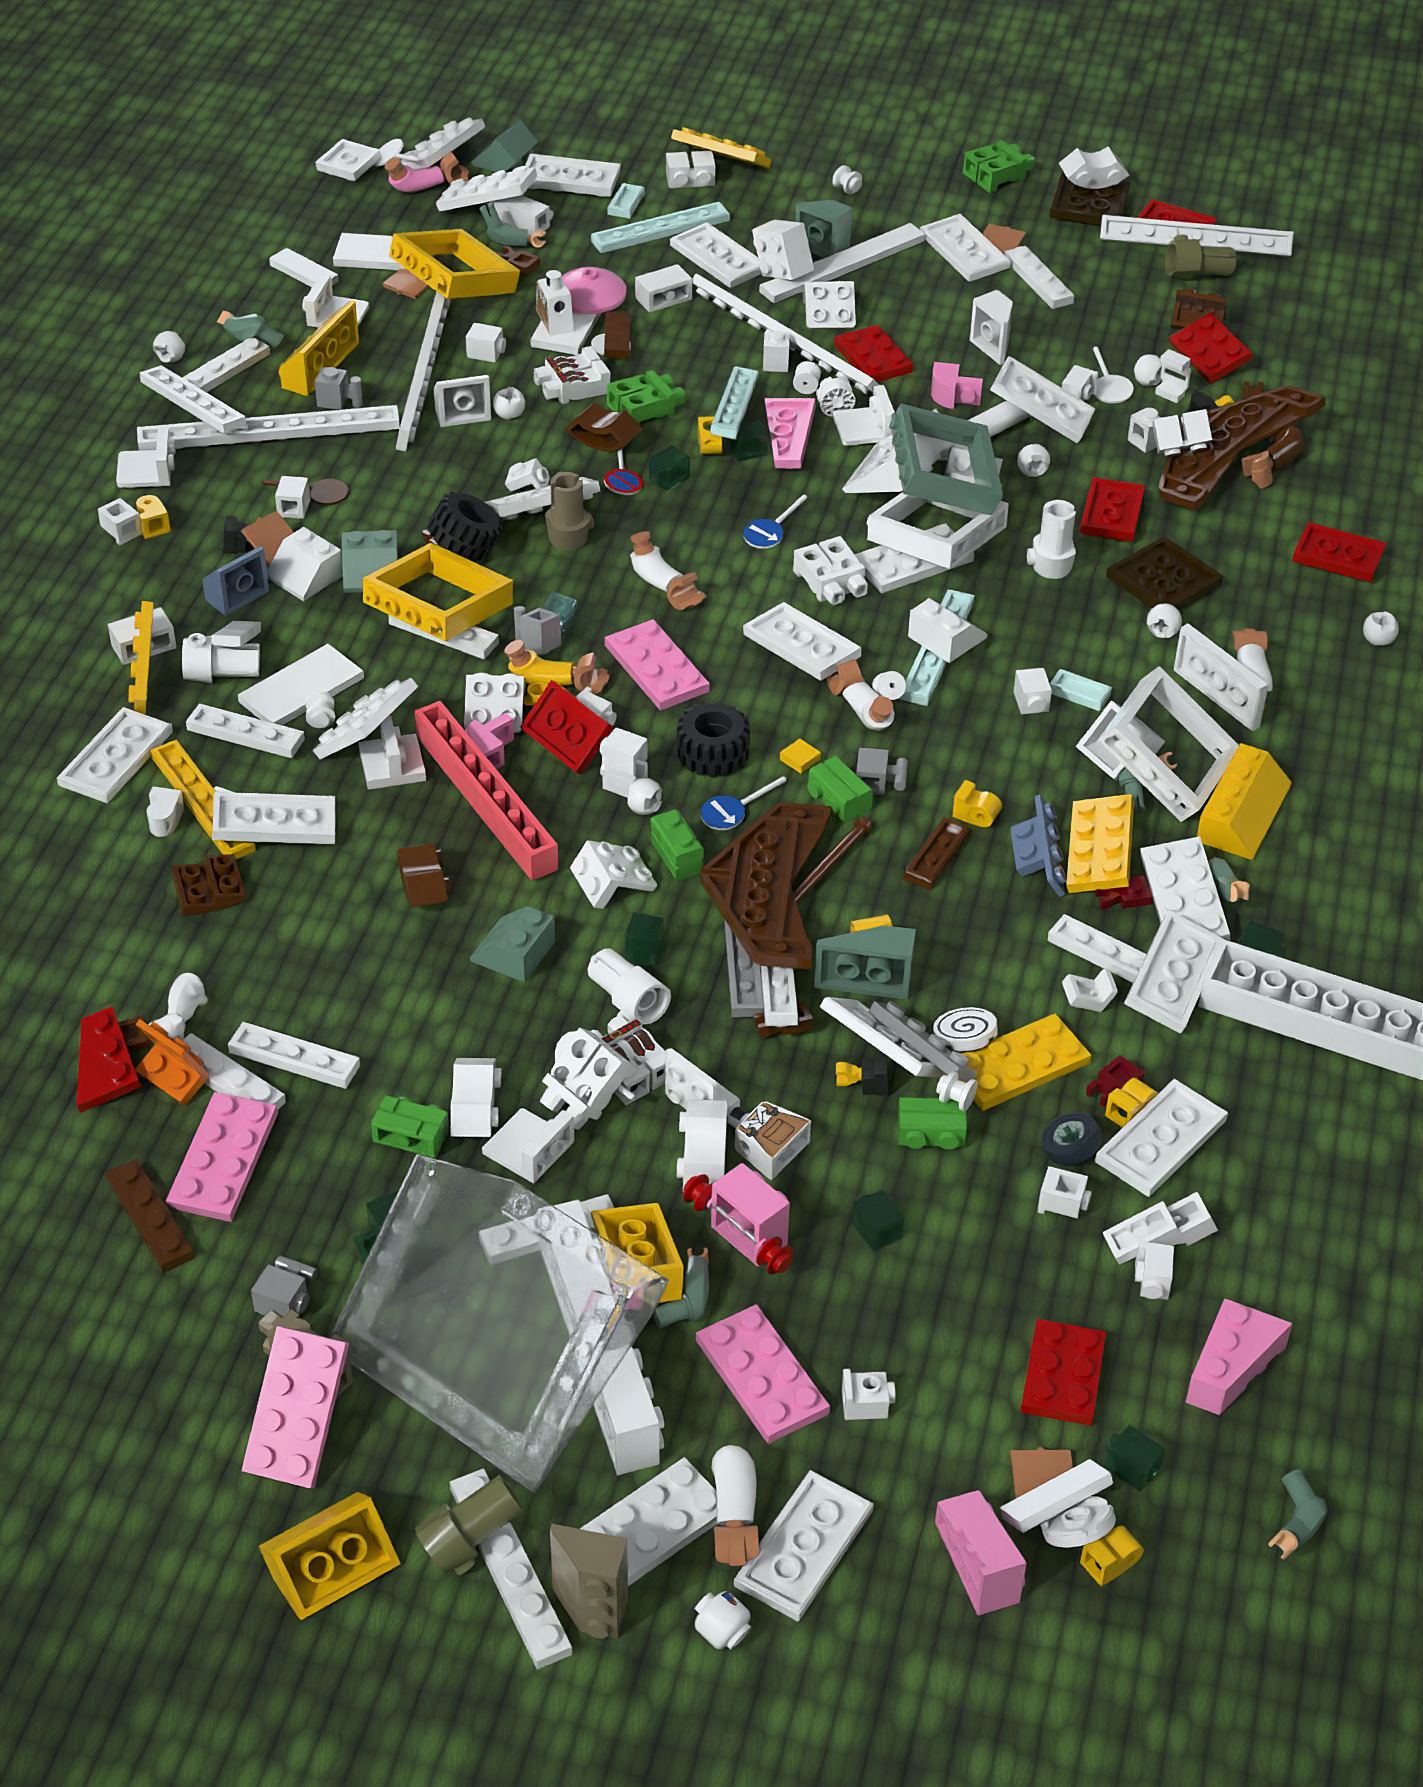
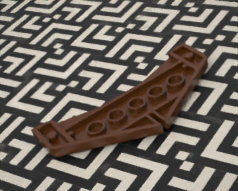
M1282 386L1207 411L1212 437L1211 443L1206 445L1207 448L1204 450L1191 452V448H1184L1180 450V454L1167 457L1158 485L1160 498L1196 511L1204 505L1242 449L1306 417L1314 415L1326 405L1325 396L1294 386ZM1181 422V424L1179 423L1181 430L1182 441H1185Z
M796 803L776 804L701 869L700 883L750 959L758 965L811 969L813 949L810 939H807L791 886L828 828L831 806Z

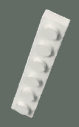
M162 365L140 373L141 383L220 432L229 434L235 432L238 428L246 426L244 415Z
M483 1468L450 1481V1490L458 1504L490 1480ZM509 1522L477 1546L536 1669H540L571 1656L572 1646Z

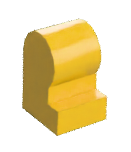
M698 417V443L701 455L722 454V436L710 434V431L703 428L707 424H712L715 417Z
M153 495L140 497L136 501L144 538L147 539L171 532L168 512L159 498Z
M965 780L954 796L952 817L980 827H989L1001 811L1002 802L993 793H982L975 790L976 784Z
M1132 1078L1121 1090L1116 1088L1108 1095L1105 1116L1123 1128L1158 1093L1137 1078ZM1122 1108L1128 1112L1127 1118L1119 1114V1109Z
M1117 1526L1102 1538L1083 1545L1080 1563L1102 1587L1132 1567L1143 1555L1144 1548L1124 1526ZM1095 1561L1102 1567L1101 1570L1097 1567Z

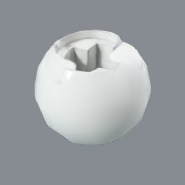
M165 331L156 336L153 343V351H155L162 362L173 363L182 358L185 351V343H183L176 332Z
M1151 354L1139 358L1134 372L1135 378L1140 384L1150 387L1160 383L1162 380L1160 378L1162 370L1160 358Z
M508 387L496 393L493 399V407L500 417L510 420V418H515L522 414L525 409V399L520 391L513 387Z
M1039 444L1025 446L1019 452L1017 459L1020 471L1028 477L1043 475L1050 464L1048 451Z
M1158 604L1148 613L1147 626L1149 631L1156 637L1162 639L1171 638L1181 628L1182 617L1180 611L1173 605Z
M1385 611L1384 613L1377 612L1371 614L1366 618L1363 625L1364 636L1375 646L1392 643L1399 632L1397 620L1392 614Z
M639 778L630 784L627 790L629 792L627 803L632 811L640 815H650L659 809L662 803L660 801L662 789L656 781L650 778Z

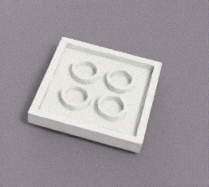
M412 678L401 683L399 680H395L385 689L379 688L369 698L365 695L353 705L355 710L352 713L347 712L336 721L338 726L334 730L331 728L318 738L321 743L313 749V752L319 759H322L367 737L418 687Z

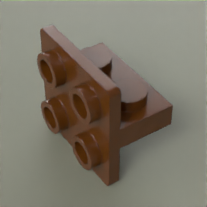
M1193 289L1177 290L1176 304L1170 324L1171 328L1182 330L1209 313H1212L1223 323L1226 317V299L1216 293L1204 295L1199 294Z

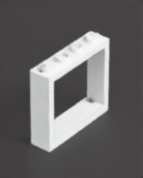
M902 492L869 515L867 520V540L951 569L1006 528L1008 503L1000 501L994 513L987 515L903 494ZM926 502L973 518V520L948 538L900 522Z
M1160 666L1141 679L1098 739L1180 822L1201 809L1221 779L1239 746ZM1150 693L1216 758V761L1195 792L1182 782L1127 727ZM1115 735L1118 738V740L1115 741L1112 738V736Z

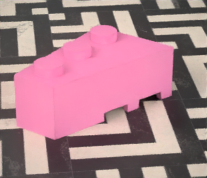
M1224 1299L1191 1377L1186 1403L1220 1415L1247 1388V1384L1257 1374L1260 1375L1277 1354L1280 1355L1286 1349L1292 1323Z
M979 1490L937 1502L936 1526L977 1615L979 1616L1020 1603L1022 1587L1025 1586L1026 1561L996 1517L991 1504L986 1502Z

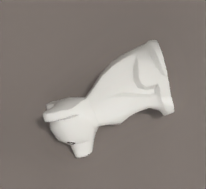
M184 973L177 977L169 993L168 1014L153 1021L169 1033L168 1036L173 1040L176 1037L180 1040L184 1039L185 1022L193 1016L198 1005L203 1006L208 1002L203 983L199 977L192 973Z

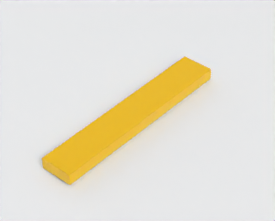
M177 740L151 749V758L173 788L182 791L184 803L212 839L214 792L216 791ZM212 840L222 854H234L236 859L256 851L253 841Z

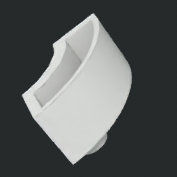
M1109 147L1095 153H1086L1077 148L1059 163L1067 178L1074 184L1084 188L1098 189L1118 184L1129 176L1121 160Z
M456 1058L453 1070L451 1100V1136L491 1137L492 1127L499 1126V1107H494L495 1088H501L502 1073L501 1068H495L496 1058Z
M688 1099L687 1112H680L679 1132H685L684 1158H678L677 1178H683V1189L686 1182L693 1176L706 1174L709 1177V1184L715 1183L724 1176L727 1101Z

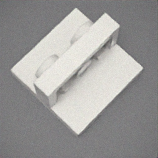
M391 715L380 723L381 739L358 742L368 790L426 781L425 768L416 734L401 736L399 726H393Z

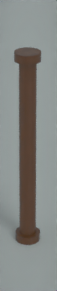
M859 817L854 822L853 829L793 891L797 904L862 835H867L872 830V824L868 819Z

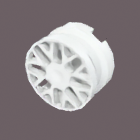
M838 376L833 379L828 377L820 383V387L816 391L820 407L827 416L833 417V411L852 409L855 404V396L851 385L844 377Z

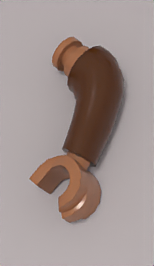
M1295 425L1287 426L1270 435L1275 444L1262 453L1241 459L1244 476L1252 475L1253 482L1260 489L1269 486L1273 482V472L1291 463L1302 452L1304 447L1303 434Z

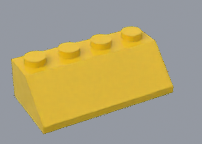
M349 301L333 313L281 364L279 376L281 377L283 389L309 396L315 390V380L322 367L336 368L359 344L356 301Z
M1242 743L1239 744L1201 814L1197 837L1200 836L1203 844L1250 860L1254 859L1292 784L1269 752Z

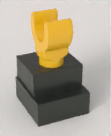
M1195 392L1191 395L1188 413L1204 409L1210 411L1234 403V400L1231 396L1226 395L1214 402L1210 396H1204L1202 392Z
M225 516L223 552L245 553L246 541L248 539L241 531L247 527V523L237 522V516Z
M875 1052L874 1057L862 1058V1067L859 1068L847 1062L836 1063L837 1086L844 1087L861 1080L863 1095H889L888 1055L885 1053Z

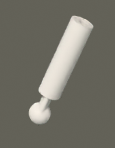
M1006 400L968 421L987 425L990 437L1032 415ZM948 442L949 446L940 453V461L948 460L950 447H953L956 443Z

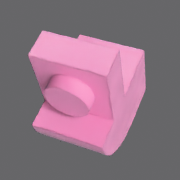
M934 362L931 396L936 403L950 409H954L955 403L980 406L983 379L959 376L960 364Z
M505 713L484 725L476 719L470 722L465 732L496 769L504 766V745L514 741L513 718Z

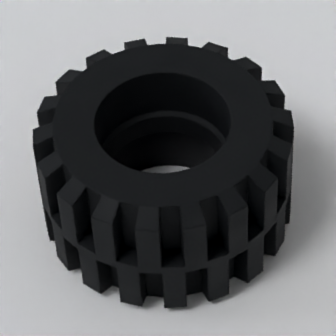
M452 491L444 494L429 520L428 528L430 529V535L434 537L435 542L442 548L471 561H481L488 556L503 530V523L494 509L481 499L464 492Z
M705 702V705L697 704L694 705L693 709L688 708L684 711V715L679 717V723H677V756L680 758L682 765H687V770L691 772L696 771L701 776L704 774L709 775V777H715V775L726 776L728 772L734 773L738 771V767H743L746 764V760L749 758L750 725L748 718L744 717V713L741 710H735L734 706H726L721 702L717 704Z

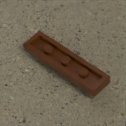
M137 1159L105 1172L109 1185L163 1273L195 1259L191 1246Z

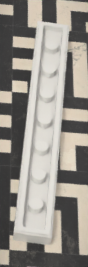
M1103 215L1100 241L1168 246L1175 236L1187 235L1188 239H1197L1200 245L1232 247L1235 253L1290 258L1294 232Z
M909 223L814 262L813 271L796 279L775 278L759 286V292L771 302L777 303L803 292L805 282H827L925 241V233Z

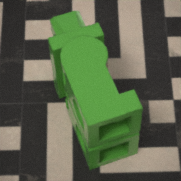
M1001 140L996 145H988L965 152L963 174L977 182L979 186L989 193L997 191L999 184L1007 181L1024 180L1026 171L1032 170L1034 167V157L1030 154L1022 155L1020 147L1015 143L1008 145Z
M653 370L646 372V376L638 375L607 384V406L613 412L626 410L639 425L641 421L653 417L675 415V407L685 403V391L681 387L673 389V381L668 374L658 376Z

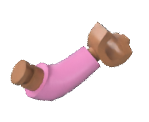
M452 152L442 158L439 167L435 165L413 170L408 165H403L398 157L388 160L385 164V169L389 172V183L403 193H413L443 183L444 178L449 183L458 179L468 181L469 174L467 168L462 165H456L459 162Z

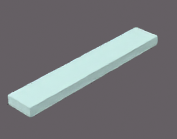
M720 202L596 232L591 234V242L600 253L683 233L706 222L714 225L730 221V213Z
M737 366L733 368L711 425L710 434L736 439L759 372Z
M948 589L941 605L966 620L974 603V595ZM922 646L905 681L906 689L900 700L928 706L947 661Z

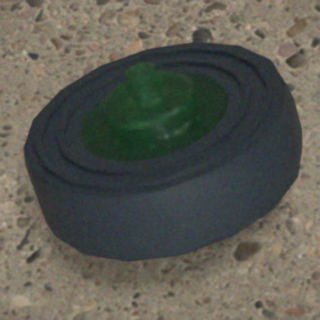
M1070 1112L1057 1117L1048 1124L1041 1136L1045 1154L1052 1162L1059 1165H1074L1085 1161L1099 1149L1102 1141L1098 1123L1091 1115L1083 1112Z

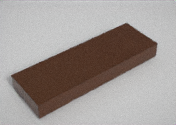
M606 311L604 357L628 359L630 312Z
M943 817L904 871L903 880L931 890L969 837L971 827Z

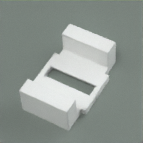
M1169 349L1161 355L1160 363H1162L1160 378L1162 383L1156 387V395L1178 403L1185 396V391L1189 387L1191 358ZM1166 368L1186 376V380L1184 381L1165 373Z

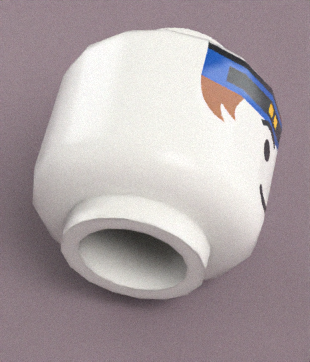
M728 1591L721 1592L716 1596L709 1592L695 1607V1610L699 1613L695 1620V1628L716 1649L728 1647L732 1650L745 1638L752 1628L748 1624L751 1617L749 1610Z

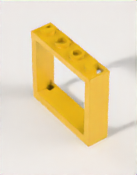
M463 229L393 234L389 257L446 299L516 292L520 270ZM453 254L476 271L452 272L430 255Z
M429 543L364 577L363 602L446 642L513 604V580L438 545ZM428 572L476 595L444 611L397 588Z

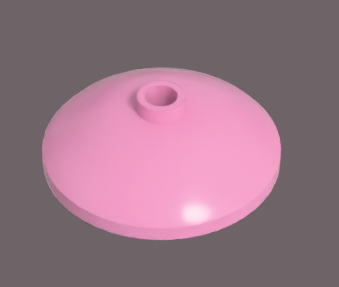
M582 267L568 271L561 276L571 294L572 312L580 314L604 313L617 308L626 298V285L624 281L609 270L597 267Z

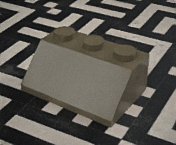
M552 1524L550 1528L554 1594L580 1632L588 1633L595 1638L610 1637L618 1639L628 1602L627 1538Z

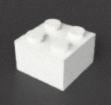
M772 220L752 229L754 245L759 258V267L763 276L793 280L814 270L804 223Z

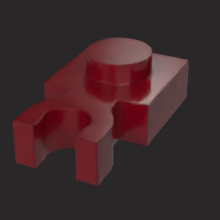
M1144 875L1130 877L1129 887L1097 889L1094 892L1096 897H1101V910L1111 908L1115 904H1121L1123 909L1152 905L1153 895Z
M1119 1055L1099 1071L1097 1080L1087 1085L1086 1095L1092 1097L1095 1093H1102L1100 1105L1105 1108L1108 1095L1116 1088L1121 1090L1132 1078H1137L1143 1082L1145 1072Z

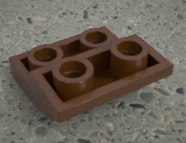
M234 854L204 855L203 864L172 865L171 876L182 916L218 911L236 905L246 899V893Z

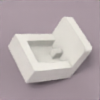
M537 458L525 463L513 465L509 470L505 485L510 492L529 484H533L537 489L548 486L550 477L547 469L542 467Z
M1103 969L1095 980L1068 974L1062 981L1069 1004L1077 1008L1102 1012L1117 994V987L1112 974L1107 969Z

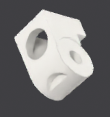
M152 787L149 794L150 805L147 808L149 829L155 836H168L175 831L184 812L182 791Z

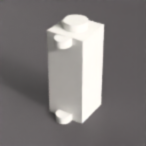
M522 195L489 202L494 203L501 221L514 228L528 229V235H533L539 229L545 231L549 228L550 220L554 215V212L549 210V206Z

